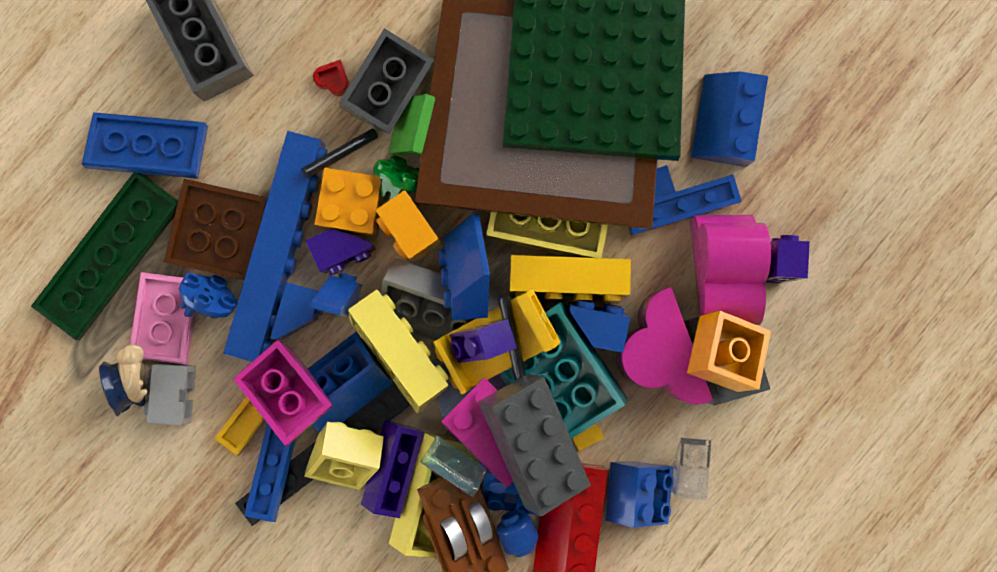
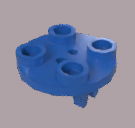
M187 273L178 288L182 298L180 308L186 309L184 312L185 317H192L195 311L211 318L227 317L233 312L238 302L232 292L226 287L227 282L225 279L217 275H213L210 278Z

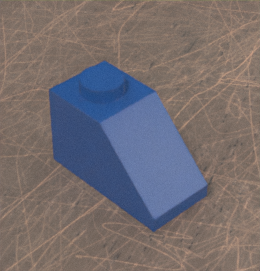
M286 282L270 338L283 340L318 320V316H322L324 311L311 308L310 304L319 291Z

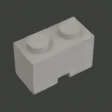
M152 364V369L149 370L147 375V385L150 386L149 398H147L144 406L147 423L169 425L191 423L193 400L187 399L188 389H194L196 366Z

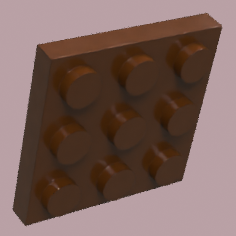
M184 179L164 262L245 280L268 198Z

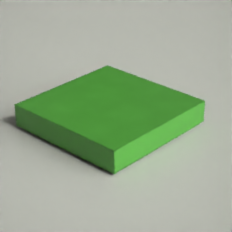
M422 94L413 96L395 124L388 154L404 156L422 153L435 102L434 96Z

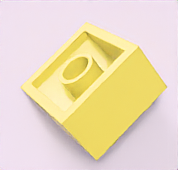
M327 422L318 434L304 477L360 490L379 470L384 436L376 435L374 432L366 429H353L341 422Z

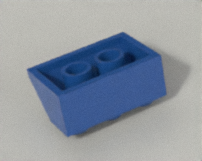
M741 71L704 75L691 158L747 167L755 161L768 76Z
M475 213L444 236V249H438L439 266H445V269H441L442 287L448 288V290H444L445 308H450L452 320L488 318L490 273L479 213Z
M357 332L308 368L333 405L311 426L320 433L327 422L343 423L393 384L387 372Z

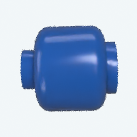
M515 510L505 513L501 517L502 521H500L496 528V534L503 549L507 554L515 555L516 557L528 555L535 549V544L539 537L531 517L526 513H517Z

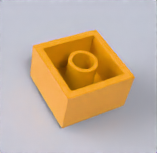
M324 167L314 225L321 229L329 230L333 228L345 233L376 238L379 226L376 219L380 217L376 209L381 207L383 197L380 196L382 179L374 175Z
M405 190L376 209L380 216L376 219V222L385 235L388 237L393 235L396 242L392 245L404 261L409 259L415 264L442 245Z
M722 311L699 316L687 373L736 392L760 389L771 331Z

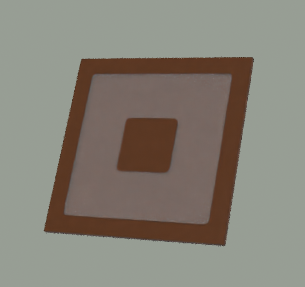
M443 0L430 95L435 97V102L421 154L415 204L651 230L653 226L657 159L503 147L514 0Z

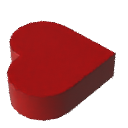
M341 59L320 66L313 73L315 84L320 89H329L335 96H343L349 87V81Z

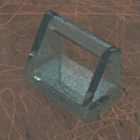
M436 435L420 460V463L471 497L478 491L487 471V468L438 435Z

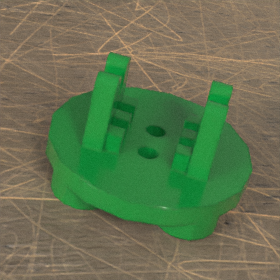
M391 155L389 160H377L373 170L382 179L380 196H386L389 191L391 193L389 199L391 200L400 194L402 190H405L408 195L411 191L416 192L419 168L407 165V161L404 158L396 155Z

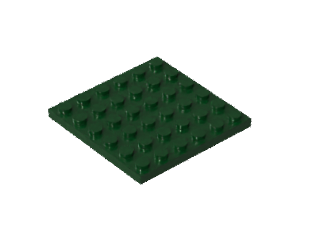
M514 0L503 147L678 161L681 155L685 0Z

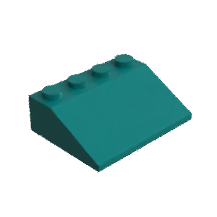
M561 301L545 312L561 342L555 348L547 352L543 351L523 361L526 374L545 377L570 438H573L625 406L627 396L565 303ZM512 367L500 373L506 385L515 381Z

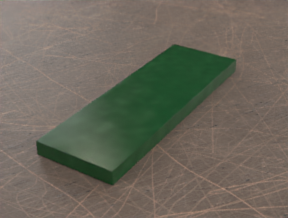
M133 173L31 307L73 339L81 340L175 217L178 200L145 175Z

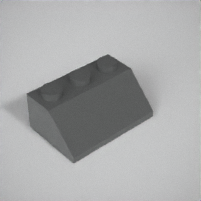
M384 28L340 100L339 107L362 122L390 134L434 59Z

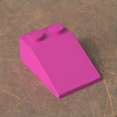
M279 340L273 343L233 378L285 446L293 442L333 406L300 358L290 346Z
M483 378L442 420V424L508 488L513 480L478 404V401L498 390Z

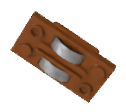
M465 463L417 489L425 510L423 520L442 572H507L509 570L472 464Z

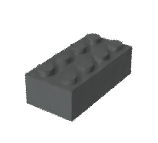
M146 0L192 92L201 100L206 101L254 76L215 0Z
M526 374L478 401L525 509L542 517L591 486L545 377Z

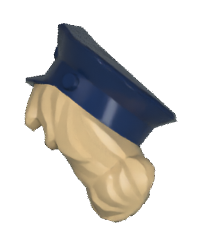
M126 345L115 354L118 363L110 364L104 361L99 366L100 381L109 406L117 417L121 412L124 413L132 404L142 407L146 402L145 395L147 390L142 389L145 367L142 362L144 350L139 345Z

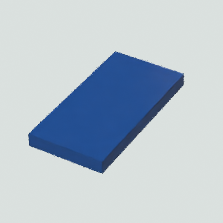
M93 112L82 166L86 169L199 179L208 126L205 122Z

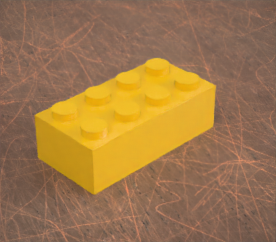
M511 255L509 294H515L516 298L533 289L536 295H544V300L561 301L563 296H573L572 301H592L593 297H601V302L605 303L622 302L623 297L630 295L631 259Z

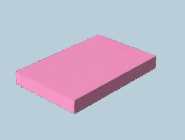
M144 272L140 274L130 345L135 344L143 348V359L188 364L195 313L192 317H185L184 312L186 309L180 308L182 298L178 288L183 280L182 277Z

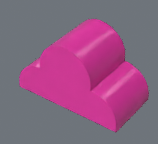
M693 215L690 219V231L700 316L722 311L752 324L760 325L765 314V282L768 278L771 264V242L766 224L756 223L753 215Z
M672 287L652 293L642 302L637 317L639 328L627 333L624 352L615 353L618 370L624 378L634 384L647 388L662 387L671 397L687 403L704 404L713 401L706 380L687 373L693 344Z

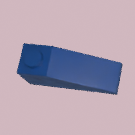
M340 272L339 278L330 276L311 301L310 307L349 317L348 309L358 303L363 285L356 283L357 277Z

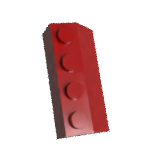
M582 463L591 486L542 517L540 516L538 526L539 537L536 543L533 572H595L608 473L605 466Z

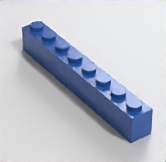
M291 131L286 133L223 354L253 362L273 344L270 341L284 288L288 276L293 275L296 268L297 260L294 258L296 248H300L304 240V231H302L304 220H308L311 215L312 204H310L312 192H317L320 183V177L317 176L318 173L306 178L301 168L328 153V150L325 149L326 145L320 139Z

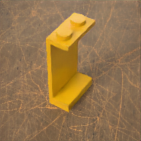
M533 289L511 300L523 361L543 351L547 352L561 342ZM500 306L489 311L488 318L474 319L434 341L436 346L435 353L438 359L445 363L450 372V382L454 388L459 389L461 395L476 386L483 378L488 380L512 367L509 351L488 360L458 363L451 350L452 341L449 334L502 320Z

